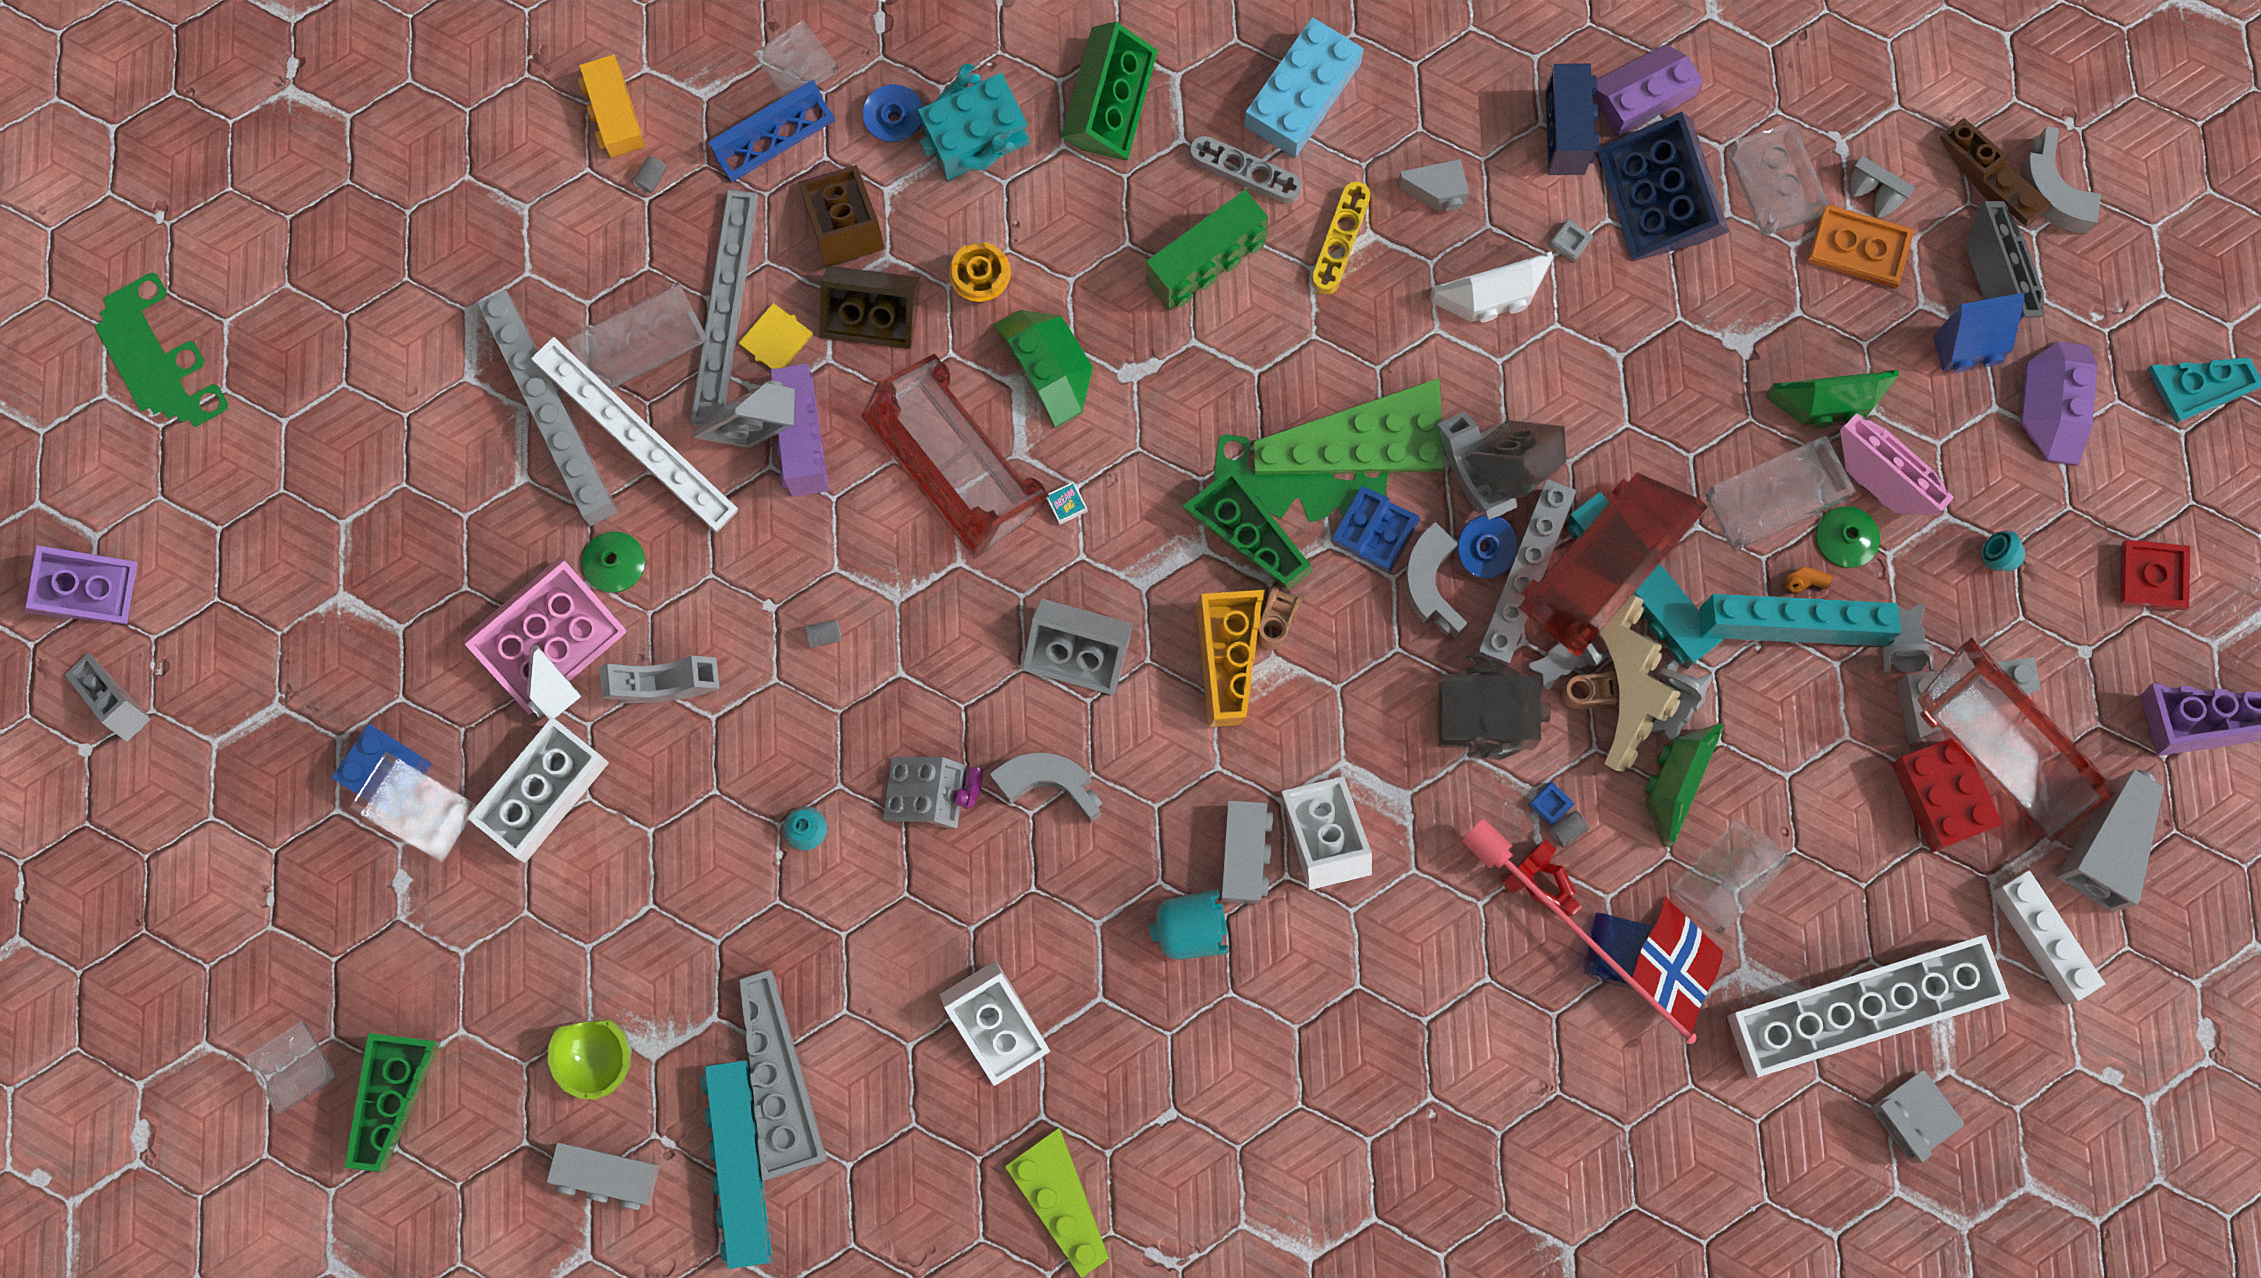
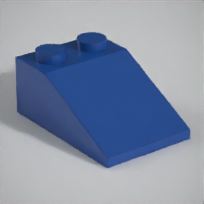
M2019 293L1960 304L1933 336L1942 371L1954 369V372L1958 373L1972 369L1973 365L1984 363L1985 367H1991L2004 362L2003 359L2014 347L2025 300L2024 294Z

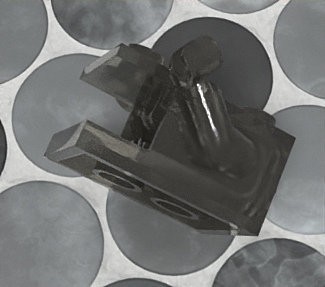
M1482 653L1467 656V659H1471L1475 664V667L1466 669L1469 675H1442V682H1439L1437 685V747L1475 748L1474 752L1467 753L1468 758L1482 757L1501 761L1520 753L1522 749L1534 750L1541 741V722L1550 721V704L1541 703V676H1521L1519 671L1499 662L1488 660Z

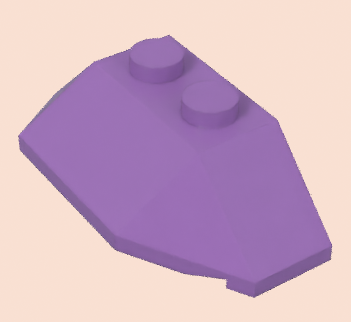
M2057 341L2026 363L2021 424L2033 443L2042 452L2041 455L2045 461L2075 466L2080 463L2093 425L2097 363L2088 345Z

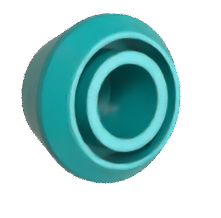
M2011 530L1993 534L1987 539L1982 549V561L1991 570L2013 571L2022 565L2025 558V548L2019 536Z
M806 806L799 807L787 815L783 824V834L786 841L792 847L798 850H811L819 846L825 839L827 822L822 813L817 809Z

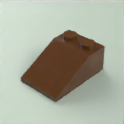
M857 165L798 181L825 266L885 250L879 222Z

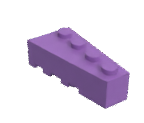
M808 364L772 369V380L770 381H779L785 387L795 388L794 425L778 433L779 440H776L777 454L782 461V470H780L782 486L789 489L792 497L830 491L810 367Z
M2152 683L2140 695L2157 756L2261 741V692L2246 691L2245 693L2228 692V689L2215 688L2212 691L2194 689L2192 686L2176 688Z

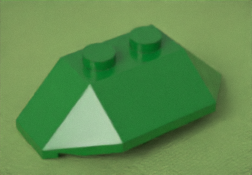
M1019 310L993 324L1053 426L1057 428L1082 414L1093 366L1063 317L1060 315Z
M1897 369L1773 383L1766 395L1769 401L1802 425L1814 424V427L1822 428L1830 426L1836 421H1845V424H1847L1856 413L1866 418L1897 379L1899 372Z
M1717 723L1679 737L1669 746L1664 745L1658 756L1657 763L1661 764L1657 776L1652 774L1646 784L1644 791L1649 793L1645 803L1662 844L1667 847L1672 846L1677 840L1724 725Z

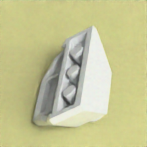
M1548 252L1469 277L1433 286L1430 300L1433 304L1469 322L1477 320L1488 322L1497 318L1498 314L1510 311L1511 314L1521 312L1530 305L1553 259L1552 253Z

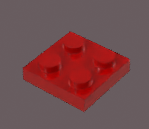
M2137 540L2123 541L2121 550L2120 604L2186 610L2189 608L2190 546Z

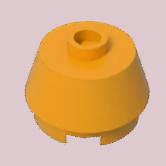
M987 242L968 246L964 245L956 252L949 267V279L954 290L963 298L975 302H987L999 296L1007 287L1011 276L1010 263L1005 254L996 246Z

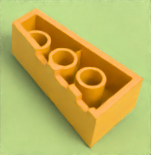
M1264 590L1201 594L1196 602L1209 727L1241 725L1247 716L1252 681L1251 675L1253 661L1255 660L1256 640L1260 625Z

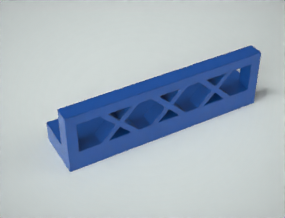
M811 80L710 140L708 143L730 181L734 182L836 120L822 99L818 86L814 80ZM817 105L825 115L816 122L805 120L807 111ZM786 123L798 125L796 134L791 137L779 135L781 126ZM761 138L772 140L770 149L764 153L753 151L755 142ZM735 154L746 156L744 165L734 171L731 170L725 161Z

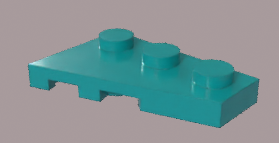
M2251 358L2212 360L2209 363L2195 364L2184 362L2168 366L2157 364L2147 368L2176 424L2261 389V377Z

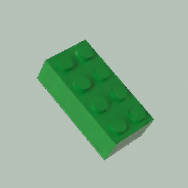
M1243 190L1146 261V284L1168 311L1175 306L1178 308L1184 306L1190 301L1194 292L1200 288L1202 290L1207 289L1216 281V276L1224 270L1227 272L1233 270L1240 264L1242 257L1249 252L1251 254L1258 252L1265 245L1268 216L1247 190Z

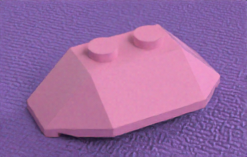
M1856 413L1840 430L1846 471L1859 485L1864 486L1877 497L1882 505L1888 507L1894 513L1939 515L1954 498L1946 490L1944 483L1935 471L1885 428L1872 421L1865 420L1863 416Z

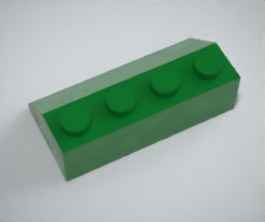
M1116 21L1092 27L1061 137L1082 151L1120 160H1128L1158 50Z

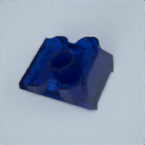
M1596 912L1591 929V939L1632 977L1640 949L1653 926ZM1589 946L1588 954L1585 955L1583 963L1585 975L1597 981L1635 990Z

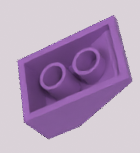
M36 545L24 612L57 618L127 624L137 562Z

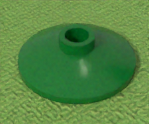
M1843 506L1831 510L1821 519L1816 531V541L1820 552L1829 562L1842 568H1856L1868 563L1876 555L1880 545V531L1876 522L1868 513L1856 507ZM1848 529L1856 533L1855 539L1847 536L1846 531Z
M618 531L606 532L595 537L586 547L582 557L583 573L588 582L602 592H623L633 587L641 578L645 569V554L639 542L629 534ZM609 555H616L617 558L613 564L606 563Z

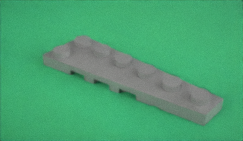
M773 970L740 979L763 1181L828 1161Z

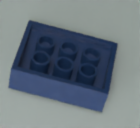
M1683 111L1599 147L1598 154L1633 261L1698 245L1729 232L1693 120Z

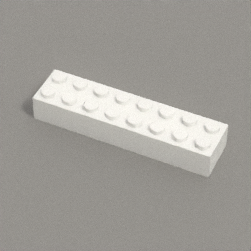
M1983 935L1728 1015L1727 1019L1750 1080L2010 999L1987 936Z

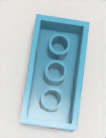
M1312 17L1246 110L1244 127L1296 158L1361 65L1364 48Z

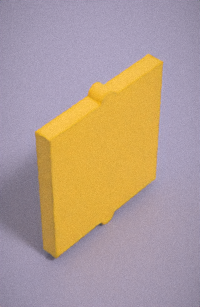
M773 303L742 338L739 345L751 353L757 363L762 362L772 370L786 367L812 337L813 333L799 323L795 315L790 316Z

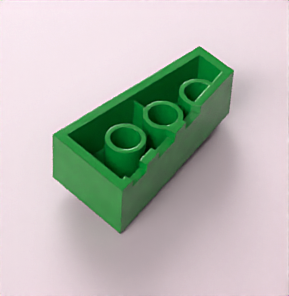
M1233 467L1183 505L1186 514L1287 591L1313 572L1311 564Z

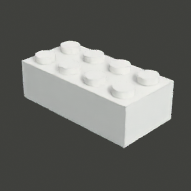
M551 717L467 819L515 858L526 863L609 762Z

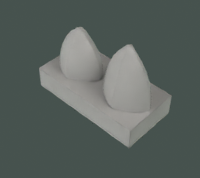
M1863 155L1855 165V170L1851 177V191L1854 197L1867 194L1879 183L1882 184L1875 200L1876 218L1884 217L1898 209L1916 188Z

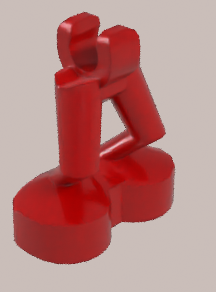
M1545 838L1516 867L1539 889L1540 887L1533 879L1536 872L1542 871L1554 875L1560 892L1554 896L1542 889L1540 890L1568 917L1576 915L1581 910V905L1572 897L1576 893V889L1563 866L1549 863L1554 857L1556 848ZM1510 872L1502 880L1501 884L1511 893L1526 887L1531 898L1554 913L1513 872Z

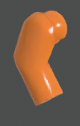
M1804 566L1790 573L1786 577L1784 585L1793 594L1800 593L1810 585L1827 590L1830 586L1832 575Z

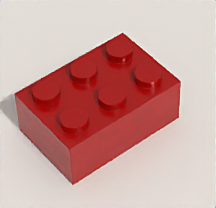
M1961 734L1903 756L1891 764L1931 853L1990 831L2003 824Z

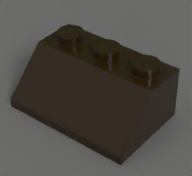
M828 266L821 279L819 337L911 349L919 305L920 277Z

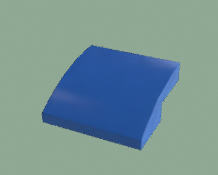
M1361 486L1333 535L1332 541L1363 560L1391 573L1417 527L1420 517L1391 503L1390 498Z

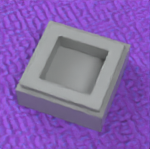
M1567 219L1551 240L1549 246L1574 263L1591 242L1593 235L1570 219Z

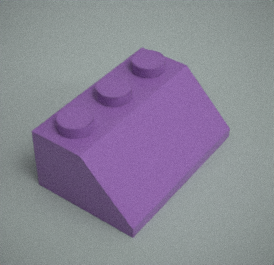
M1665 44L1597 79L1596 93L1592 94V97L1618 137L1695 97L1703 79L1687 55Z

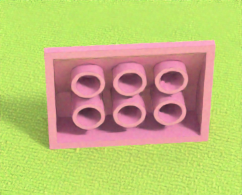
M560 556L462 639L468 649L530 715L534 711L528 705L531 699L527 693L530 650L533 645L537 644L570 681L626 634L627 630Z

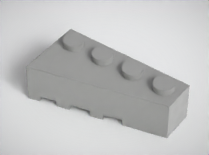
M2035 657L1907 674L1896 682L1909 745L2026 698L2041 689Z

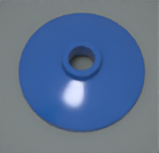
M898 84L885 85L873 91L866 99L863 106L864 124L867 130L879 140L901 142L910 138L919 130L921 122L918 109L923 108V105L918 95L910 88ZM896 114L900 116L896 121L889 120L891 115Z
M1485 515L1475 517L1464 526L1459 535L1457 545L1459 559L1463 567L1474 576L1481 578L1497 577L1507 571L1512 565L1517 554V537L1512 526L1501 517L1497 516L1490 520ZM1482 540L1486 542V549L1484 551L1480 550Z

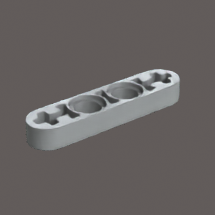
M1201 136L1193 141L1190 155L1191 160L1198 167L1284 204H1291L1300 197L1302 184L1299 177L1294 173L1211 137ZM1208 147L1210 154L1200 157L1199 150ZM1218 152H1221L1218 164H1215V157H1218ZM1233 157L1238 159L1241 165L1237 170L1231 171L1224 167L1223 162L1227 158ZM1258 169L1264 170L1268 174V179L1262 183L1255 182L1251 178L1253 171ZM1273 176H1277V183H1274V188H1270ZM1288 183L1293 184L1292 190H1289L1287 194L1282 192V186H1286Z

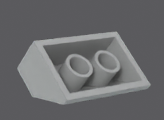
M766 381L758 388L749 390V393L737 397L731 403L723 406L693 431V438L751 448L794 425L795 388L785 387L779 381Z
M1041 599L1032 620L1023 670L1115 695L1134 624Z

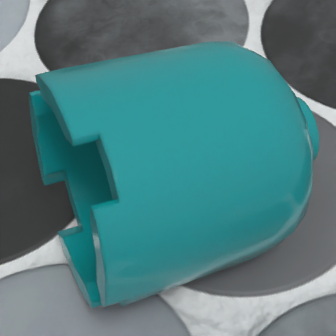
M1210 890L1164 900L1156 911V922L1150 923L1152 942H1159L1161 951L1167 957L1174 960L1228 955V945H1222L1221 942L1223 941V935H1227L1223 904L1215 903V900L1220 897L1219 890Z

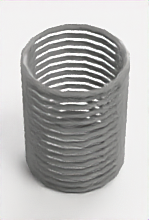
M647 156L633 180L634 185L644 192L653 193L665 170H667V166L659 159Z
M837 619L829 620L827 623L825 621L818 622L816 625H806L807 638L811 648L842 641Z
M1574 810L1573 813L1551 827L1550 833L1555 841L1562 848H1565L1590 828L1585 818L1578 811Z

